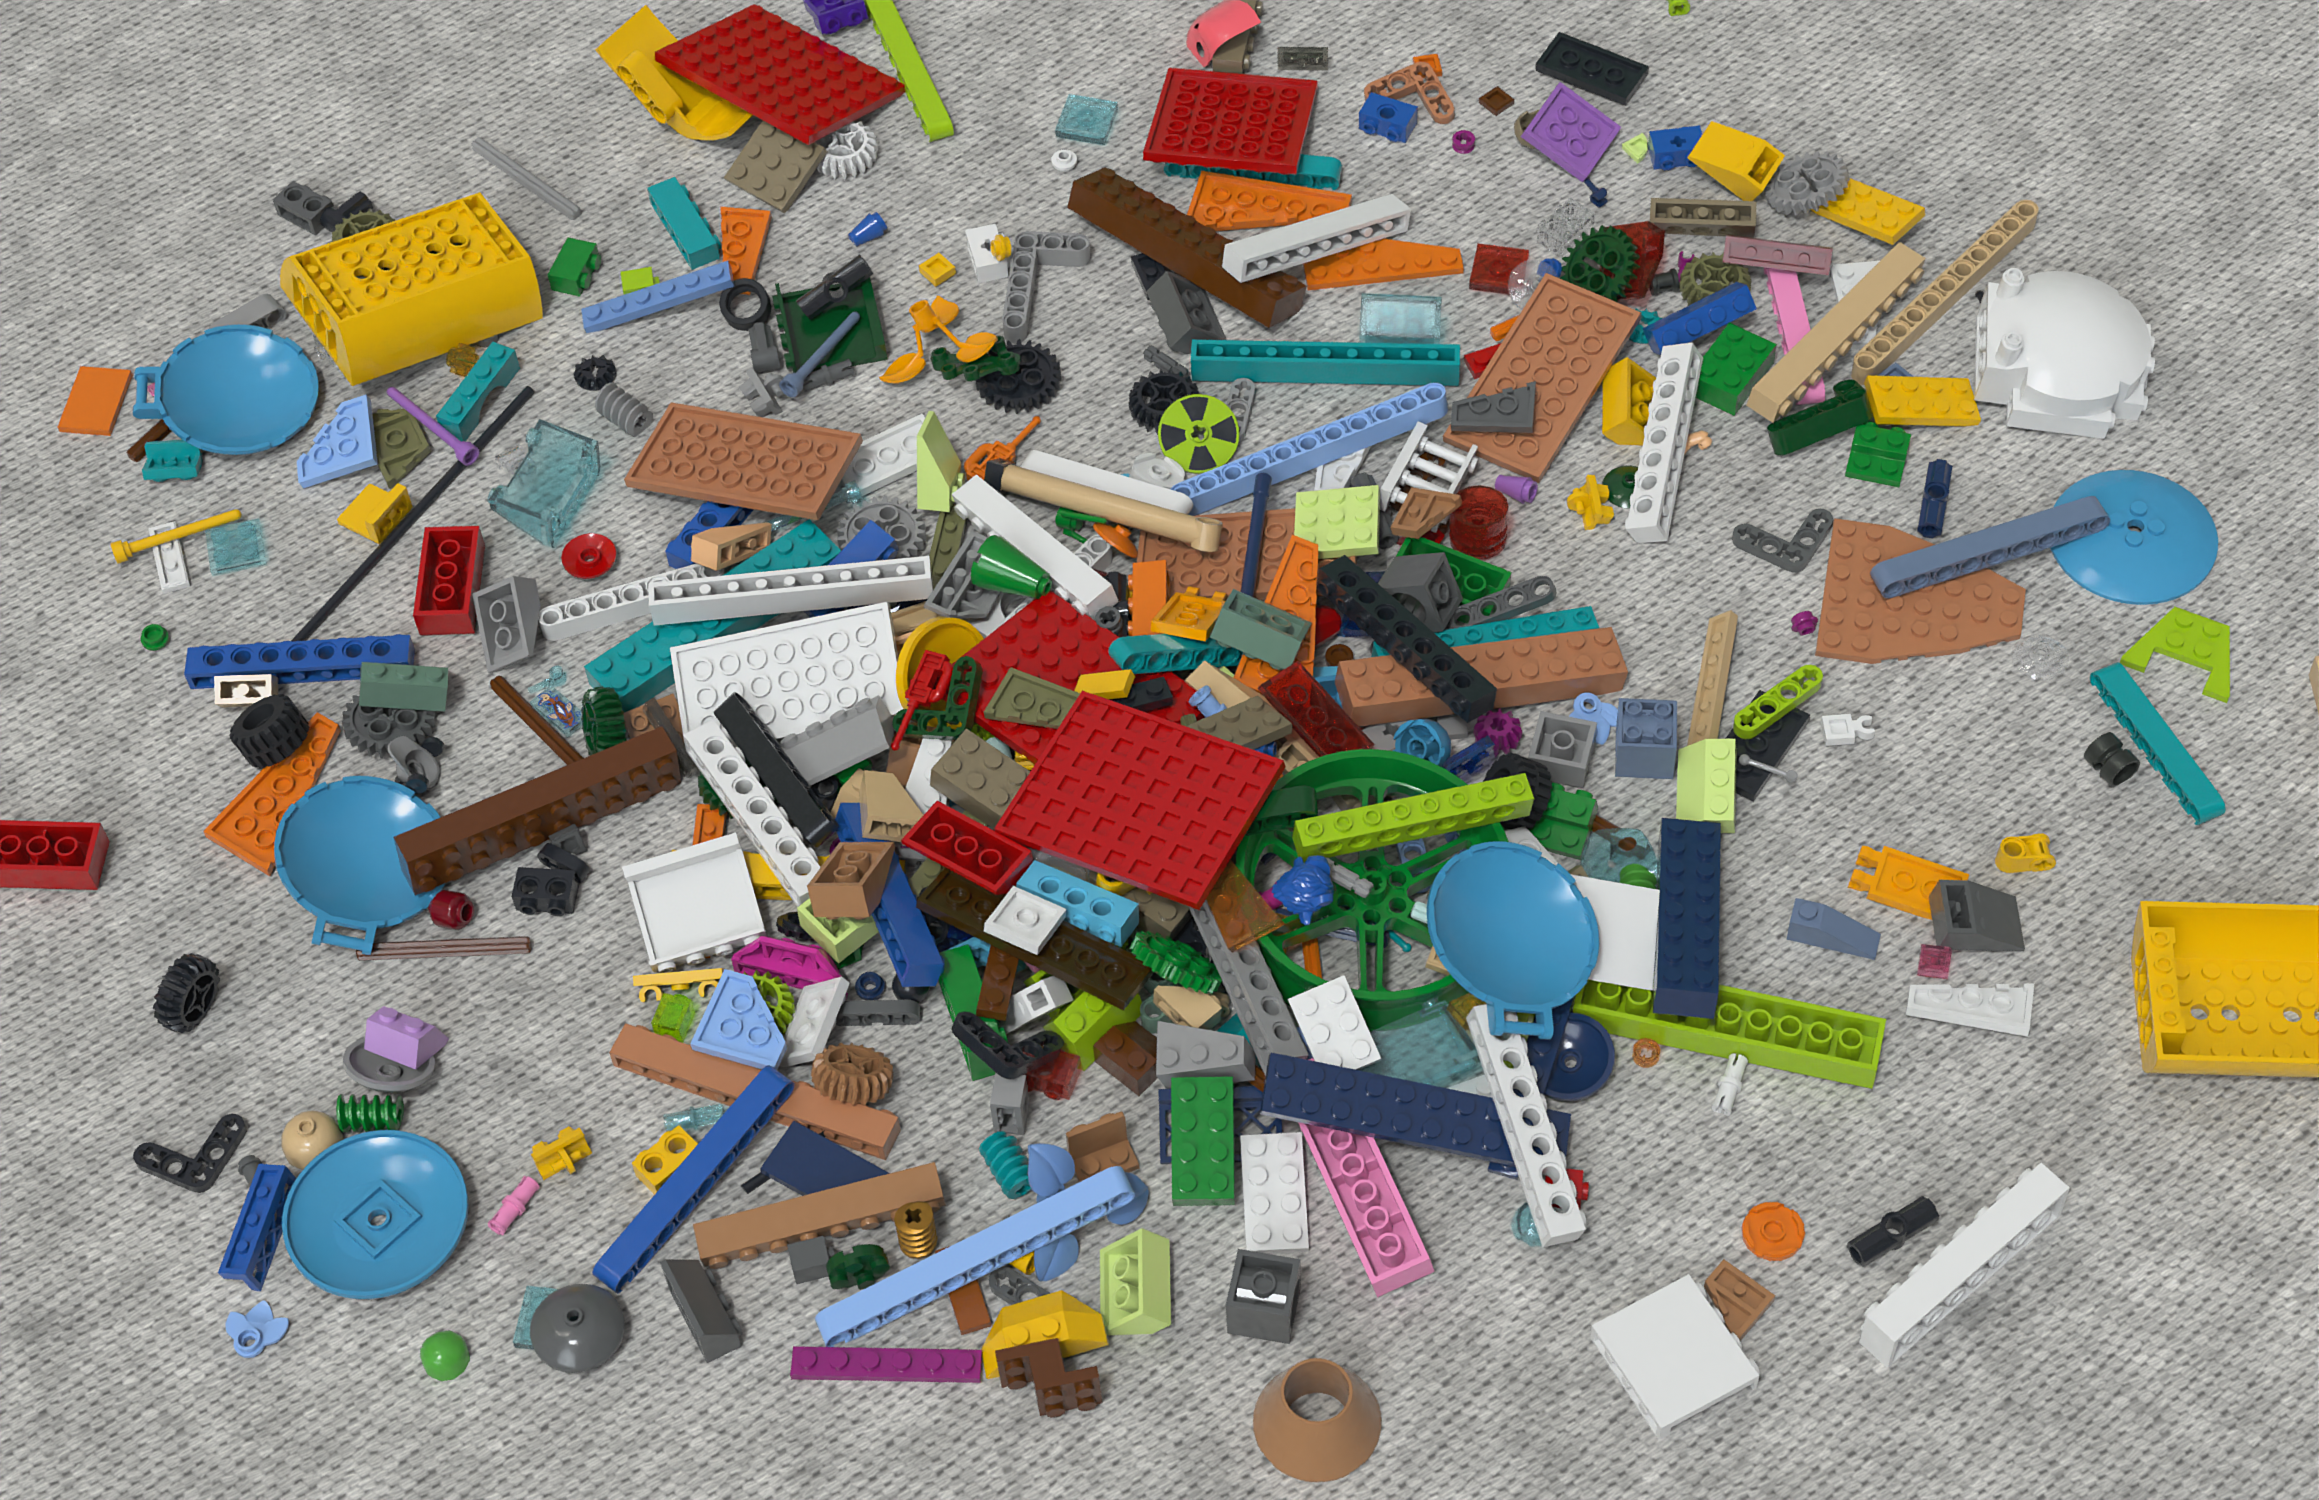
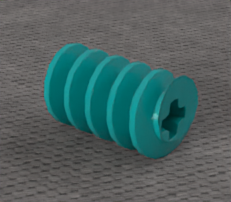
M997 1131L980 1144L979 1152L984 1157L986 1165L990 1167V1171L995 1176L997 1184L1001 1186L1003 1194L1008 1199H1016L1032 1190L1028 1180V1157L1022 1155L1023 1149L1021 1146L1016 1145V1137L1007 1136V1133L1004 1131Z

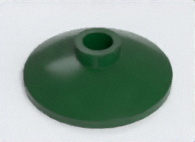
M1620 466L1608 472L1604 477L1602 485H1608L1609 498L1607 500L1612 504L1630 509V496L1634 491L1635 472L1638 471L1637 466Z

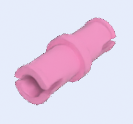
M524 1176L511 1195H506L502 1200L503 1205L488 1222L489 1228L499 1235H504L514 1219L524 1213L526 1210L525 1205L534 1193L540 1188L539 1184L531 1177Z

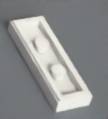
M174 521L148 528L149 534L153 536L175 529L177 525ZM180 538L152 547L163 594L190 587Z

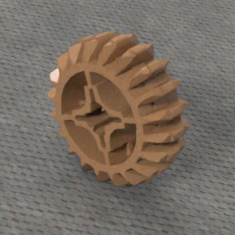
M839 1043L838 1046L828 1045V1048H824L823 1053L816 1054L815 1060H813L811 1082L814 1083L815 1089L820 1090L821 1095L829 1096L830 1100H840L841 1104L849 1102L852 1105L855 1103L866 1105L868 1101L876 1103L877 1099H884L885 1094L889 1093L893 1080V1066L890 1064V1059L884 1057V1053L875 1052L873 1047L865 1048L863 1044L857 1046L853 1045V1043L850 1045Z

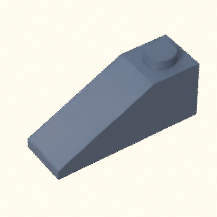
M1795 898L1786 940L1875 960L1881 934L1825 904Z

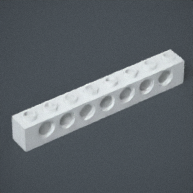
M1693 343L1663 346L1661 357L1658 359V372L1656 380L1653 382L1652 402L1648 407V422L1644 427L1643 447L1639 451L1638 471L1635 472V486L1633 494L1630 496L1629 516L1625 521L1626 531L1638 543L1668 540L1703 361L1702 355Z
M713 719L683 734L688 755L796 906L799 907L810 898L807 885L821 868L814 850L811 847L806 848L803 844L804 840L798 828L790 826L785 810L781 806L777 808L774 804V797L767 786L764 788L761 786L756 770L752 766L748 768L745 764V757L739 747L734 748L730 743L731 738L724 727L719 728Z
M1487 1004L1474 1006L1466 1020L1542 1247L1577 1240L1586 1230V1217L1584 1212L1579 1209L1575 1199L1576 1188L1573 1181L1568 1178L1565 1155L1558 1149L1556 1129L1554 1124L1549 1122L1546 1113V1099L1543 1094L1539 1093L1536 1084L1537 1073L1534 1066H1530L1527 1057V1043L1523 1037H1520V1034L1503 1033L1502 1036L1505 1040H1499L1495 1035H1491L1489 1032ZM1504 1011V1020L1518 1022L1516 1012ZM1503 1060L1511 1062L1514 1069L1508 1068ZM1513 1089L1520 1090L1524 1097L1517 1096ZM1522 1117L1529 1118L1534 1126L1527 1125ZM1532 1146L1539 1147L1543 1155L1535 1153ZM1542 1175L1549 1176L1553 1184L1546 1183ZM1552 1204L1559 1205L1563 1213L1556 1212L1552 1208Z

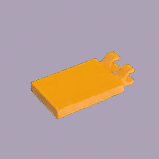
M1188 586L1185 593L1175 592L1152 619L1151 631L1206 641L1210 637L1219 613L1226 602L1224 600L1227 597V593L1215 591L1212 598L1197 596L1200 588Z
M1862 846L1856 865L1866 868L1874 867L1876 870L1874 876L1862 870L1854 869L1848 888L1857 891H1868L1866 899L1932 920L1928 896L1938 881L1968 880L1969 874L1887 846L1883 847L1882 852L1873 850L1868 846Z

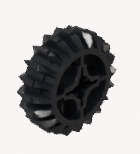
M1161 368L1157 374L1150 371L1148 377L1141 376L1139 382H1134L1133 389L1130 390L1128 405L1133 420H1137L1139 427L1145 426L1147 432L1155 428V432L1158 435L1159 423L1166 409L1182 397L1199 394L1196 383H1192L1190 376L1184 377L1182 371L1174 374L1172 369L1168 373H1164ZM1150 397V402L1146 405L1144 402Z
M190 953L189 955L184 954L180 959L177 958L174 961V965L168 967V972L165 976H162L163 980L157 986L159 989L154 996L156 999L153 1005L155 1010L154 1017L164 1028L182 1034L185 1031L190 1032L194 1025H199L200 1020L205 1018L206 1013L211 1009L212 1003L216 1001L215 995L219 991L217 985L220 982V977H218L219 969L216 968V964L204 956Z

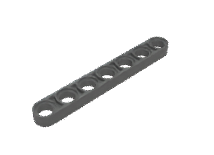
M1537 576L1457 607L1444 630L1507 620L1552 602L1557 594L1556 587L1549 577ZM1540 585L1550 586L1547 594L1543 596L1535 594L1536 589ZM1522 595L1523 601L1519 605L1511 606L1509 604L1512 596ZM1488 605H1495L1497 607L1496 612L1491 616H1484L1482 614L1483 609ZM1460 616H1470V621L1465 626L1456 625V620ZM1373 642L1371 643V646H1370V653H1371V654H1372Z

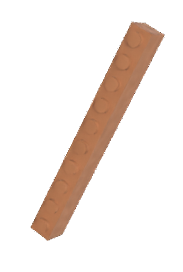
M627 1023L623 1026L609 1052L615 1067L727 1106H731L761 1071L759 1068L692 1050L690 1044L679 1042L670 1035L664 1034L661 1036L651 1032L644 1026L636 1025L635 1027ZM793 1081L795 1086L792 1094L770 1119V1121L788 1127L793 1121H796L817 1134L824 1131L825 1138L834 1143L885 1161L901 1131L899 1119L894 1113L885 1109L879 1111L861 1103L852 1105L849 1102H844L841 1104L840 1100H830L829 1096L821 1095L820 1090L813 1088L804 1081Z

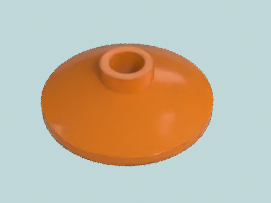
M1094 523V530L1105 541L1122 553L1137 559L1138 550L1130 540L1131 532L1121 524L1113 527L1103 523Z

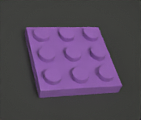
M1559 82L1520 137L1583 182L1619 132L1621 126Z

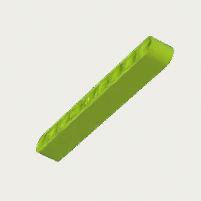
M864 0L869 19L872 18V25L877 35L880 34L881 36L880 42L884 50L888 51V58L893 68L896 67L897 69L896 75L899 81L905 85V93L909 101L912 100L913 102L912 108L917 118L920 117L921 126L925 135H929V143L953 136L954 130L951 119L893 1Z

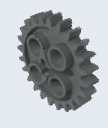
M357 695L352 696L353 703H346L347 711L342 712L344 719L342 720L346 739H350L352 747L358 745L360 753L368 749L370 757L375 752H379L380 758H383L386 752H388L389 743L400 736H406L415 743H423L425 736H431V728L435 727V711L359 706V696Z

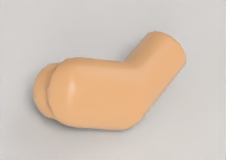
M1701 430L1688 434L1684 455L1695 445H1698L1701 450L1708 448L1712 444V439L1707 436L1708 433Z

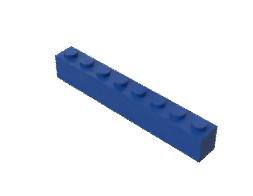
M840 803L835 817L839 824L836 832L840 842H891L888 840L862 838L860 803ZM894 852L881 901L873 911L872 917L902 987L936 986L940 974L944 971V958L938 952L935 938L927 927L924 914L921 913L920 909L916 908L917 897L912 893L908 877L904 874L900 865L899 856Z

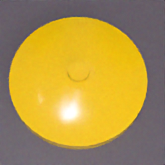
M936 617L925 621L909 635L901 649L896 667V689L903 709H908L905 692L909 689L910 681L915 675L925 650L944 654L950 659V663H954L984 639L973 625L958 618ZM941 699L939 702L932 703L930 708L919 705L918 709L945 711L947 702ZM937 718L930 719L927 726L937 727L938 720ZM959 722L958 725H950L947 723V726L951 727L954 730L957 727H961L962 725L961 722Z

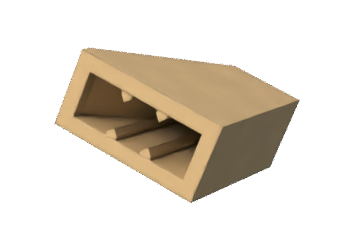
M864 770L859 790L862 838L901 842V839L923 816L922 812L893 773Z

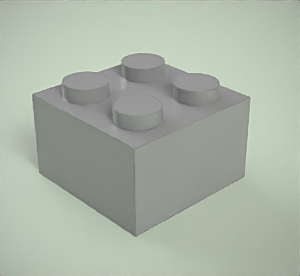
M1540 711L1528 758L1548 768L1551 774L1550 781L1584 788L1596 741L1597 722Z

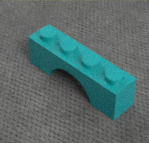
M492 341L436 415L437 422L461 442H466L478 426L481 408L488 394L497 386L506 388L520 370L515 349Z

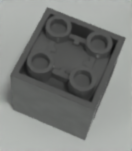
M1444 552L1394 557L1378 582L1382 588L1432 632H1443L1463 599Z
M1238 1249L1226 1301L1228 1334L1290 1344L1301 1291L1300 1259Z

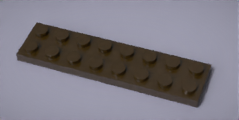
M946 867L919 896L916 902V908L1123 1011L1154 973L1152 972L1153 968L1144 966V961L1136 959L1135 955L1064 920L1038 955L984 932L985 922L1007 894L996 895Z

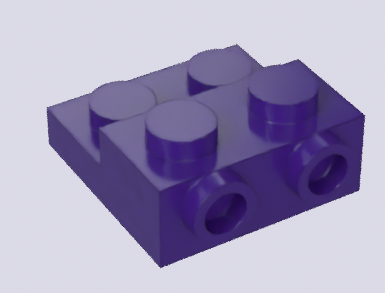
M803 0L805 9L813 17L815 27L822 34H833L842 27L856 26L863 20L868 19L864 0Z

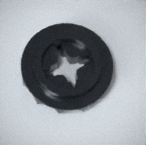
M592 354L591 359L582 358L581 364L575 365L574 379L583 389L591 391L600 390L609 382L614 381L616 367L612 359L607 360L604 355L596 358ZM593 366L597 368L596 377L592 374Z
M789 912L777 918L776 926L778 931L785 934L786 937H795L796 940L799 938L805 940L812 938L800 926L798 912Z

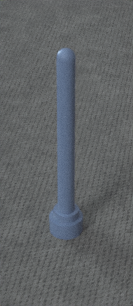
M852 312L796 373L787 374L780 381V389L785 395L796 397L801 392L804 379L860 320L858 312Z

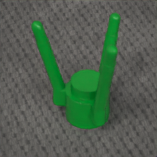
M1063 507L1059 508L1055 518L1056 526L1063 528L1064 535L1070 536L1082 544L1087 539L1074 531L1082 527L1083 521L1103 524L1107 522L1105 518L1087 515Z

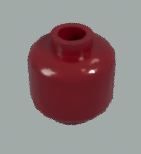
M442 890L430 902L429 913L432 922L436 926L460 930L472 920L474 906L469 896L465 893Z

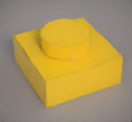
M940 253L919 265V272L935 287L956 274L955 266Z

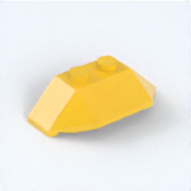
M1063 1290L1003 1307L981 1348L986 1378L999 1377L995 1350L1058 1338L1062 1358H1066L1109 1345L1103 1316Z

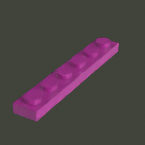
M793 1346L790 1377L793 1380L981 1383L982 1350Z

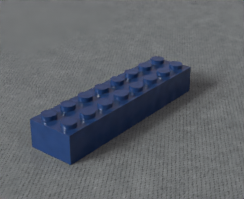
M1672 818L1661 819L1657 855L1656 889L1660 890L1654 964L1653 1013L1714 1019L1719 992L1721 823Z

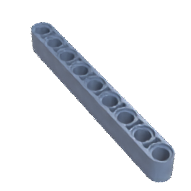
M2088 496L1882 561L1871 569L1870 576L1884 598H1893L2098 533L2109 525L2110 517L2095 496Z

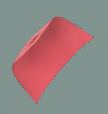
M1223 0L1201 14L1192 23L1187 33L1186 44L1201 65L1206 67L1220 45L1230 38L1260 24L1261 21L1248 3L1241 0ZM1197 42H1200L1204 49V57H1201L1198 53Z

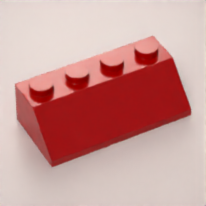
M938 800L901 839L903 845L996 895L1007 894L1013 886L1016 887V883L1033 862L1032 851Z

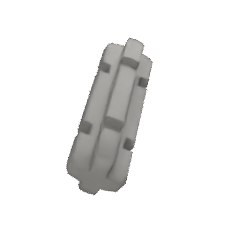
M1326 858L1330 866V878L1332 881L1350 891L1351 889L1355 890V894L1362 898H1366L1373 888L1372 882L1364 878L1359 879V875L1339 864L1338 866L1334 865V861Z

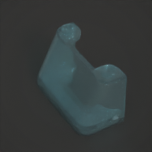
M539 419L535 427H531L526 435L529 452L507 486L500 484L496 488L493 487L488 495V503L492 511L543 545L555 548L599 476L601 467L599 444L597 440Z
M1438 997L1421 1004L1422 1010L1370 1032L1380 1054L1381 1061L1360 1071L1434 1085L1447 1078L1450 1079L1458 1073L1461 1075L1474 1069L1481 1061L1475 1045L1446 1000L1439 1002Z

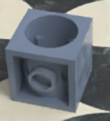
M1619 698L1615 738V777L1673 779L1677 751V701Z

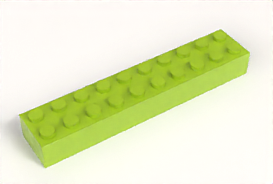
M1587 980L1585 986L1576 994L1573 1006V1013L1583 1014L1595 1019L1612 1035L1727 1059L1730 1054L1735 1053L1737 1055L1735 1060H1737L1740 1054L1746 1057L1748 1063L1870 1089H1873L1886 1024V1019L1724 985H1719L1714 1019L1653 1013L1652 990L1594 980Z

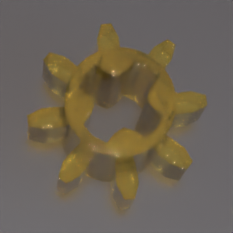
M462 343L458 344V348L452 347L446 356V364L451 367L450 372L466 377L479 360L478 354H475L476 348Z

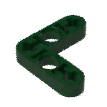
M969 656L959 658L953 667L945 711L915 709L911 720L918 723V727L909 724L904 737L957 740L965 729L972 731L983 673L981 664ZM969 667H972V671L967 672L965 675L964 670L969 669ZM967 691L968 700L965 704L958 705V696L960 693ZM907 709L898 711L893 718L892 726L896 732L899 730ZM937 718V727L935 730L928 732L927 723L930 719ZM947 723L950 725L962 723L961 727H957L956 730L947 726Z

